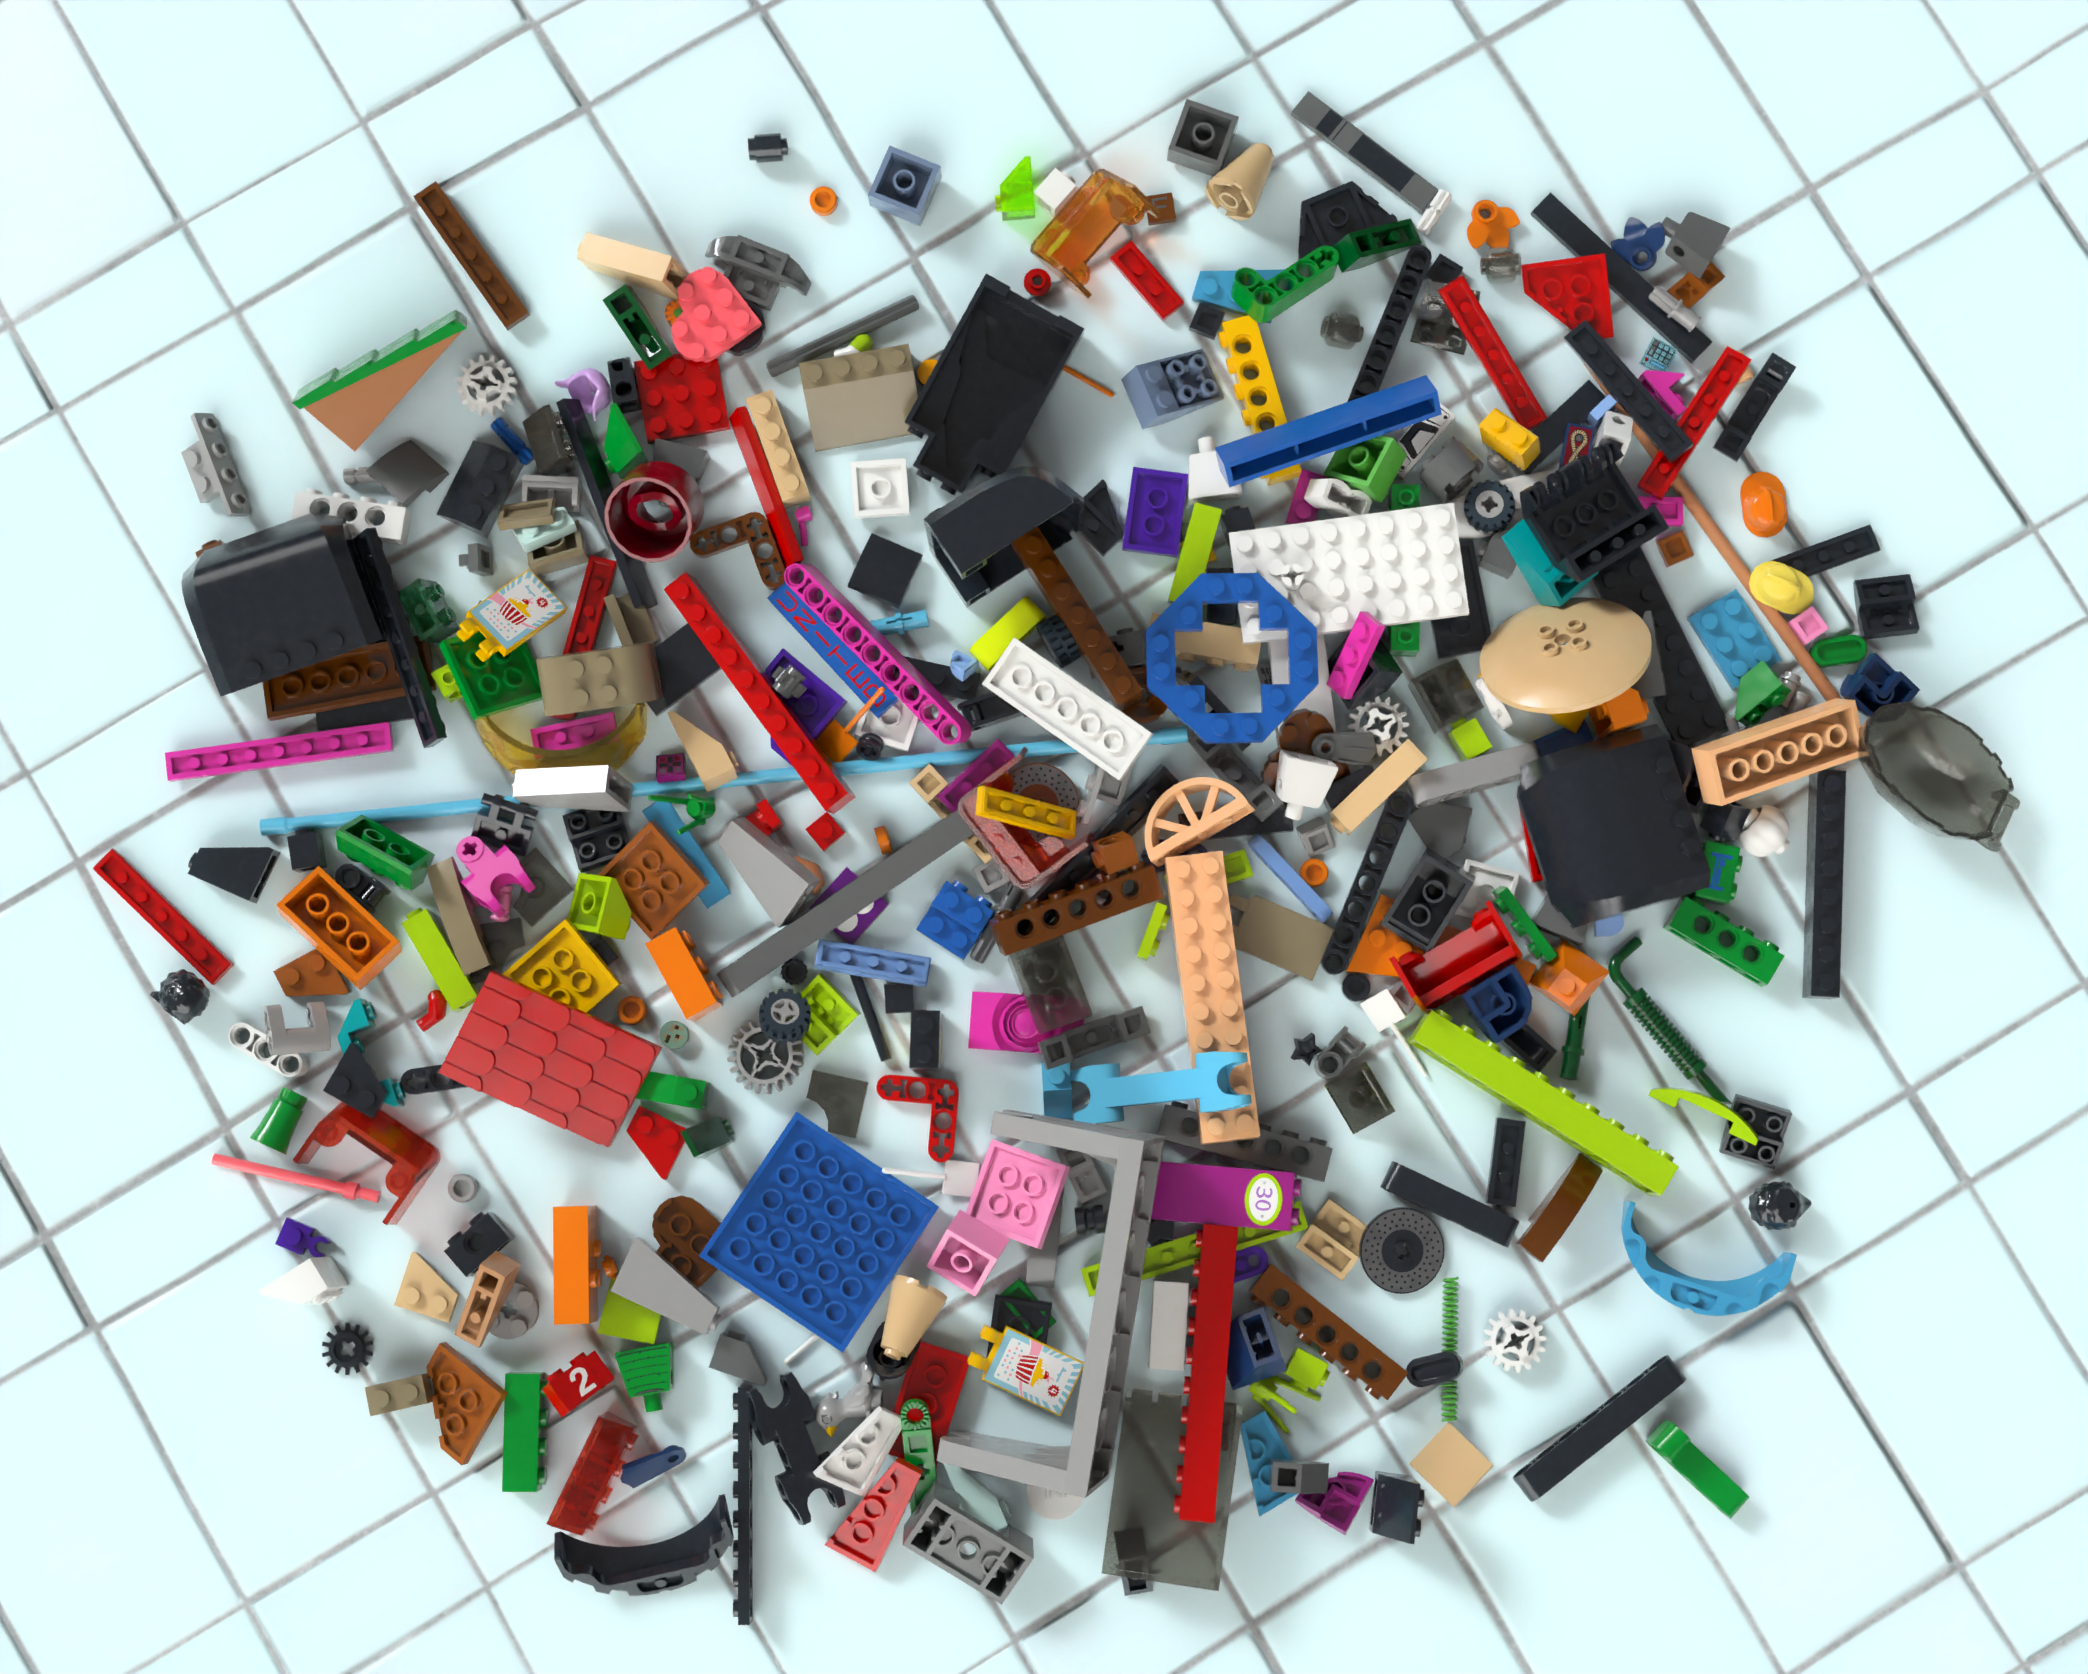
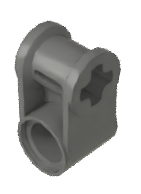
M1344 1026L1316 1059L1314 1065L1315 1072L1323 1079L1334 1078L1358 1056L1367 1044L1364 1042L1360 1043L1348 1032V1027ZM1324 1058H1330L1335 1062L1336 1068L1333 1073H1327L1323 1070L1322 1061Z

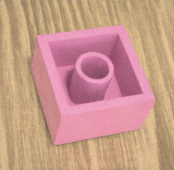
M959 1210L926 1267L976 1297L1010 1239L964 1211Z

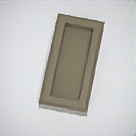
M551 498L501 505L497 522L500 531L554 524L557 512L556 500Z

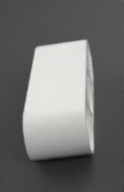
M237 1023L229 1030L228 1039L234 1047L287 1077L300 1078L308 1072L310 1067L309 1060L303 1053L274 1055L267 1058L264 1054V1048L267 1045L266 1033L257 1026ZM247 1028L250 1032V1039L247 1043L243 1044L240 1041V1033ZM296 1057L299 1061V1066L296 1071L291 1072L288 1068V1062L291 1058Z

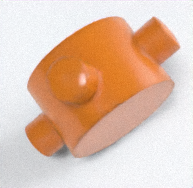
M605 1255L603 1257L604 1261L601 1262L607 1277L611 1276L612 1279L617 1278L616 1274L619 1273L618 1266L613 1257Z

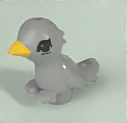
M866 1361L861 1363L862 1377L860 1382L852 1387L843 1399L838 1398V1391L834 1394L828 1393L814 1409L816 1423L824 1428L831 1437H833L837 1427L845 1419L867 1418L878 1406L882 1407L883 1390L873 1389L875 1372Z

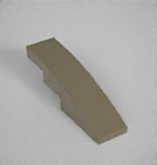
M453 856L427 867L428 877L441 919L464 976L491 965L493 962L481 938L484 936V933L473 911L476 908L470 893L461 883L463 878Z

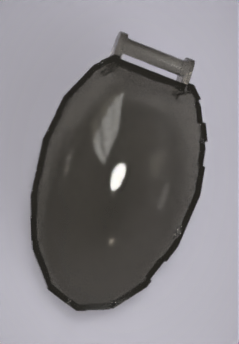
M1912 702L1887 704L1876 710L1859 728L1858 759L1877 793L1910 823L1938 837L1972 840L1990 851H2000L2002 847L2000 841L2014 810L2019 808L2021 802L2009 793L2014 789L2011 777L2007 778L2006 773L2002 769L2001 765L2003 762L1997 753H1992L1983 744V739L1969 726L1938 709L1915 706Z

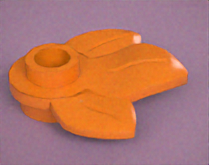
M1481 200L1472 209V222L1467 228V238L1474 249H1478L1486 242L1493 249L1505 251L1509 244L1508 229L1519 225V218L1508 207H1498L1490 200ZM1487 211L1490 217L1483 218L1480 212Z

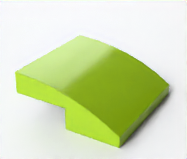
M822 973L818 974L801 992L802 998L805 997L808 1000V1005H810L811 1009L809 1030L805 1032L801 1040L816 1055H819L861 1014Z
M611 1278L598 1333L656 1344L662 1315L611 1292V1288L616 1278Z

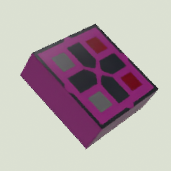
M684 753L656 756V778L658 783L686 780V759Z

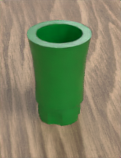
M282 1087L277 1099L274 1098L269 1110L250 1138L286 1155L297 1123L304 1112L302 1109L308 1098Z

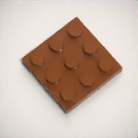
M655 820L650 821L598 874L599 876L617 879L632 912L631 918L650 940L656 938L710 884Z

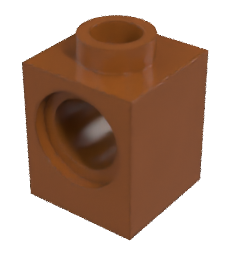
M1124 831L1092 842L1094 848L1092 859L1095 866L1109 875L1140 863L1133 837Z

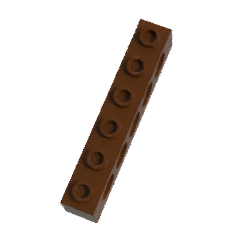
M1139 861L1140 863L1128 867V870L1119 873L1117 871L1110 875L1104 873L1101 875L1102 879L1091 882V880L1079 882L1075 884L1076 889L1065 892L1064 889L1052 892L1048 895L1049 899L1040 902L1038 899L1027 901L1022 904L1023 908L1012 912V909H1006L996 913V918L989 920L1000 953L1004 956L1013 954L1164 898L1154 866L1144 863V861ZM1132 880L1134 883L1133 890L1128 894H1124V883ZM1106 889L1108 893L1106 901L1098 904L1096 899L1098 892ZM1076 899H1080L1081 909L1077 913H1071V903ZM1049 909H1054V920L1050 923H1045L1043 919L1044 913ZM1022 919H1028V929L1025 932L1018 933V922Z
M1268 1264L1266 1270L1259 1275L1248 1291L1253 1294L1250 1299L1261 1308L1264 1307V1309L1266 1306H1269L1276 1312L1273 1318L1287 1328L1289 1324L1293 1325L1299 1330L1296 1336L1310 1346L1314 1342L1322 1348L1319 1352L1322 1357L1331 1364L1337 1360L1344 1366L1341 1372L1354 1382L1358 1378L1367 1384L1364 1390L1375 1399L1379 1400L1382 1396L1388 1400L1409 1372L1272 1264ZM1279 1289H1284L1288 1293V1301L1284 1305L1278 1306L1273 1301V1294ZM1302 1307L1308 1308L1311 1312L1310 1320L1304 1324L1296 1320V1312ZM1329 1325L1334 1331L1333 1338L1327 1342L1321 1341L1319 1330L1323 1326ZM1346 1344H1354L1356 1347V1355L1350 1360H1346L1342 1356V1348ZM1370 1362H1376L1379 1365V1373L1373 1378L1367 1377L1364 1371L1365 1366Z

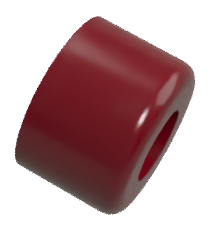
M664 461L646 462L633 468L610 494L604 513L606 528L616 546L628 556L644 562L665 561L676 556L699 528L704 514V499L695 479L683 468ZM660 500L666 503L672 511L673 517L669 520L654 518L647 512L644 502Z

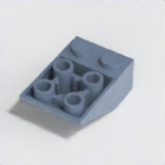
M1203 349L1136 365L1121 379L1142 430L1165 424L1224 399Z

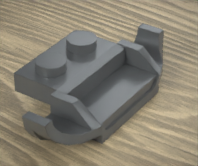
M741 235L724 236L714 239L710 242L705 253V257L723 260L725 265H728L724 276L731 282L743 299L749 300L758 307L768 311L771 310L780 287L786 288L789 286L802 295L807 296L811 286V282L803 269L789 254Z

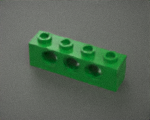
M1685 896L1678 901L1665 923L1664 929L1760 987L1769 984L1784 958V955L1778 952V946L1767 940H1764V942L1759 941L1753 937L1755 935L1753 931L1741 925L1739 927L1729 923L1730 918L1719 911L1714 913L1704 908L1706 904L1694 896H1690V898ZM1697 917L1704 919L1706 922L1704 932H1700L1695 928L1694 921ZM1721 932H1726L1731 938V943L1728 947L1723 946L1719 941ZM1746 947H1751L1755 951V959L1752 962L1744 957V949Z

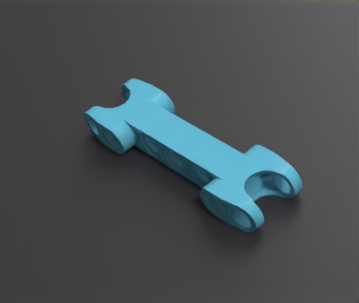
M1215 1051L1195 1054V1069L1123 1077L1120 1075V1063L1092 1065L1070 1071V1080L1086 1084L1091 1094L1088 1106L1073 1113L1074 1121L1086 1123L1124 1121L1123 1107L1193 1099H1199L1200 1113L1228 1111L1249 1106L1252 1104L1251 1095L1236 1093L1231 1088L1229 1082L1231 1071L1236 1066L1248 1062L1247 1053Z

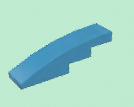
M656 801L642 810L649 822L655 820L710 882L698 895L707 909L731 894L690 830L681 835L677 834V830L686 824L671 803Z

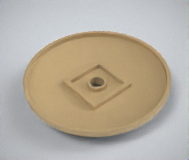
M1574 597L1566 601L1561 607L1534 605L1504 621L1491 633L1482 648L1479 661L1480 672L1483 682L1491 694L1509 706L1524 711L1544 714L1575 712L1610 701L1633 686L1644 674L1650 663L1652 640L1645 622L1629 608L1604 599Z

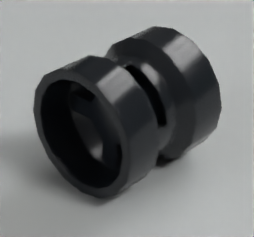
M1095 1205L1092 1210L1085 1209L1084 1207L1074 1208L1077 1236L1086 1235L1091 1230H1094L1097 1234L1105 1233L1103 1205Z

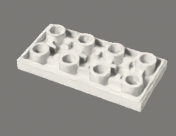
M1324 634L1317 635L1319 684L1293 711L1306 708L1321 713L1331 724L1335 733L1336 725L1331 688L1327 685L1329 670ZM1287 639L1269 641L1267 644L1272 684H1289Z

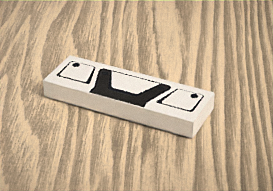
M1441 403L1442 415L1413 424L1397 442L1407 454L1396 475L1401 480L1405 478L1455 419L1456 415Z

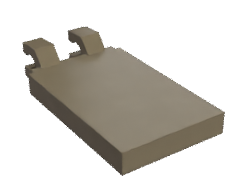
M1231 894L1229 897L1230 907L1243 912L1238 927L1232 924L1235 948L1312 981L1334 928L1257 895L1254 897L1250 896L1248 901L1240 896Z

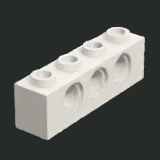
M306 489L305 492L296 491L291 520L310 513L319 514V511L325 506L330 507L328 515L345 517V520L350 511L357 510L356 519L347 522L352 538H355L366 528L376 527L378 536L383 543L407 546L412 513L400 502L388 501V504L377 503L376 499L369 497H360V500L350 499L349 495L342 493H333V496L322 495L323 492L314 489ZM384 514L385 521L381 525L375 526L373 523L375 517Z

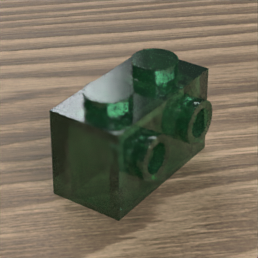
M418 578L399 591L401 602L420 641L439 644L442 640L447 639L460 630L456 623V614L448 606L444 598L445 592L436 581Z

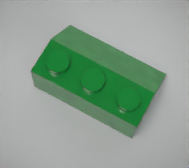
M362 814L337 829L336 832L338 851L346 854L348 859L366 865L373 873L386 876L395 881L398 887L411 891L424 882L427 875L426 868L431 866L435 856L432 852Z

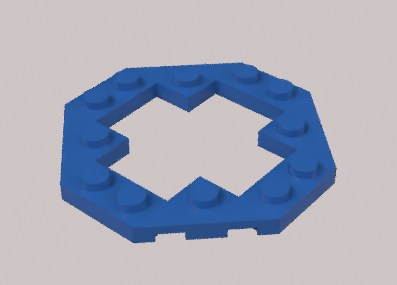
M1201 573L1145 631L1147 689L1166 704L1168 709L1184 724L1186 723L1205 744L1263 743L1319 684L1317 627L1259 573ZM1258 603L1259 631H1287L1289 684L1261 685V713H1206L1205 685L1176 686L1175 632H1202V604Z

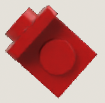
M766 799L756 804L758 809L746 816L748 821L767 836L784 827Z

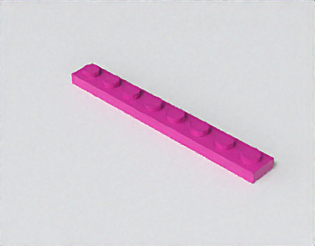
M385 722L165 753L167 779L170 782L392 752L394 751L391 723Z

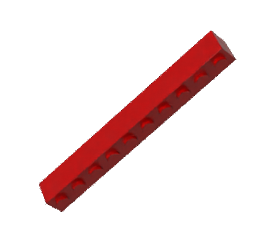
M684 572L664 588L666 594L824 810L835 814L856 798L782 695L772 687L773 683L697 579Z
M1203 1224L1202 1230H1196L1195 1247H1200V1259H1194L1193 1276L1198 1277L1197 1288H1192L1190 1302V1305L1196 1306L1195 1318L1189 1317L1188 1335H1193L1192 1347L1187 1346L1186 1364H1190L1191 1369L1190 1376H1184L1183 1394H1188V1406L1182 1405L1181 1423L1186 1424L1185 1436H1179L1178 1453H1184L1183 1465H1177L1176 1483H1181L1180 1495H1175L1173 1508V1513H1179V1520L1215 1523L1238 1227Z

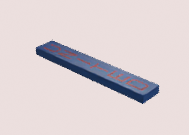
M786 582L767 598L864 704L870 700L880 687L885 688V691L869 708L878 719L899 701L890 689L802 601Z

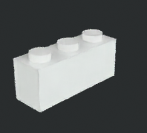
M1153 1280L1149 1369L1184 1371L1187 1350L1185 1343L1189 1325L1187 1310L1188 1306H1192L1190 1305L1192 1289H1189L1188 1282Z

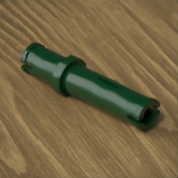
M1589 999L1575 1016L1569 1015L1565 1046H1562L1561 1052L1564 1053L1560 1074L1562 1079L1577 1081L1579 1078L1581 1056H1584L1585 1052L1582 1046Z

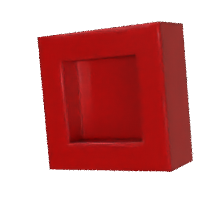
M828 812L824 813L805 829L823 852L845 835L844 831Z

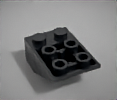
M1375 1471L1369 1530L1381 1536L1414 1544L1415 1537H1420L1421 1519L1417 1517L1418 1507H1423L1424 1489H1421V1484L1410 1475Z

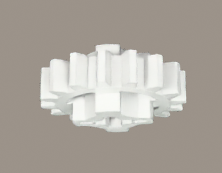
M479 355L478 363L470 359L469 364L471 367L469 369L461 367L464 377L458 376L456 378L458 383L462 384V386L456 388L458 394L463 395L460 401L463 405L468 404L467 408L470 412L475 411L477 408V413L480 416H483L485 411H488L491 416H495V409H499L502 413L505 412L503 405L505 403L512 405L513 402L509 397L518 393L512 387L518 384L517 379L511 377L514 371L511 367L506 368L507 364L503 359L497 363L493 355L490 356L489 361H486L483 355ZM497 371L503 375L505 383L497 380ZM469 389L477 392V400L472 398Z
M1377 696L1372 703L1368 701L1364 703V707L1360 705L1355 708L1358 714L1350 713L1348 718L1354 723L1349 724L1347 730L1373 732L1374 740L1378 742V744H1375L1377 748L1376 756L1380 758L1383 750L1388 755H1391L1393 753L1392 746L1399 748L1402 745L1398 739L1407 738L1408 734L1403 732L1402 729L1408 728L1409 723L1402 722L1407 713H1399L1397 711L1400 706L1399 703L1391 706L1390 697H1387L1384 702H1380V697ZM1378 709H1383L1389 712L1390 714L1385 715L1383 713H1380ZM1365 713L1367 723L1360 728V719ZM1375 720L1378 724L1387 723L1382 728L1381 733L1378 729L1369 730L1375 723ZM1396 725V733L1391 740L1389 730Z
M1508 1309V1316L1498 1312L1499 1320L1497 1322L1492 1319L1488 1321L1492 1329L1483 1330L1486 1335H1489V1340L1482 1341L1483 1345L1490 1346V1350L1485 1353L1486 1356L1496 1357L1493 1361L1495 1366L1503 1362V1370L1507 1372L1511 1366H1513L1514 1371L1520 1373L1521 1365H1524L1528 1370L1532 1369L1530 1361L1540 1362V1358L1536 1354L1538 1351L1545 1352L1546 1350L1540 1346V1342L1547 1340V1338L1538 1333L1543 1329V1326H1534L1533 1323L1536 1317L1531 1315L1526 1319V1311L1520 1310L1518 1316L1515 1315L1514 1309ZM1511 1321L1522 1322L1527 1327L1521 1330L1515 1329ZM1499 1329H1501L1502 1335L1500 1341L1496 1342L1497 1332ZM1511 1334L1522 1336L1517 1341L1518 1347L1508 1345V1342L1512 1340ZM1533 1339L1532 1348L1528 1353V1342L1529 1340ZM1509 1351L1513 1352L1518 1360L1506 1359L1501 1354Z

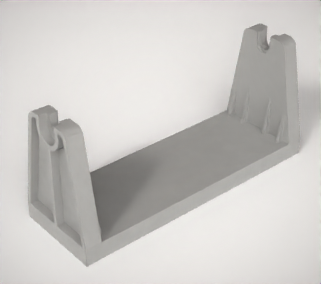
M1014 1110L994 1111L991 1134L1079 1151L1116 1167L1071 1446H1048L953 1430L949 1432L948 1437L942 1436L940 1438L937 1461L1086 1498L1105 1483L1110 1476L1165 1136Z

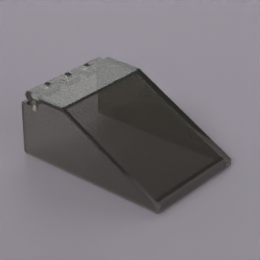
M1127 1388L1102 1574L1219 1591L1242 1421V1405L1224 1401L1215 1523L1185 1521L1178 1519L1179 1513H1173L1175 1495H1180L1181 1483H1176L1177 1465H1183L1184 1453H1178L1179 1436H1185L1186 1424L1181 1423L1182 1406L1180 1405L1182 1395L1159 1392L1158 1402H1152L1153 1391Z

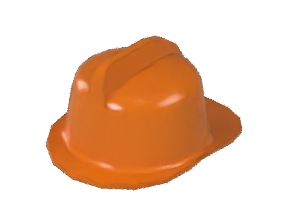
M1756 472L1749 475L1744 480L1740 490L1745 526L1752 534L1758 537L1767 538L1774 536L1783 530L1787 522L1788 511L1783 484L1776 476L1768 472Z

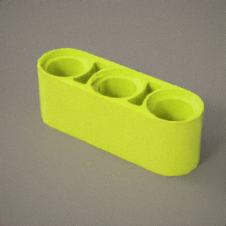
M1026 596L979 638L969 649V652L987 671H990L1013 638L1022 642L1036 629V625L1046 619L1047 615Z

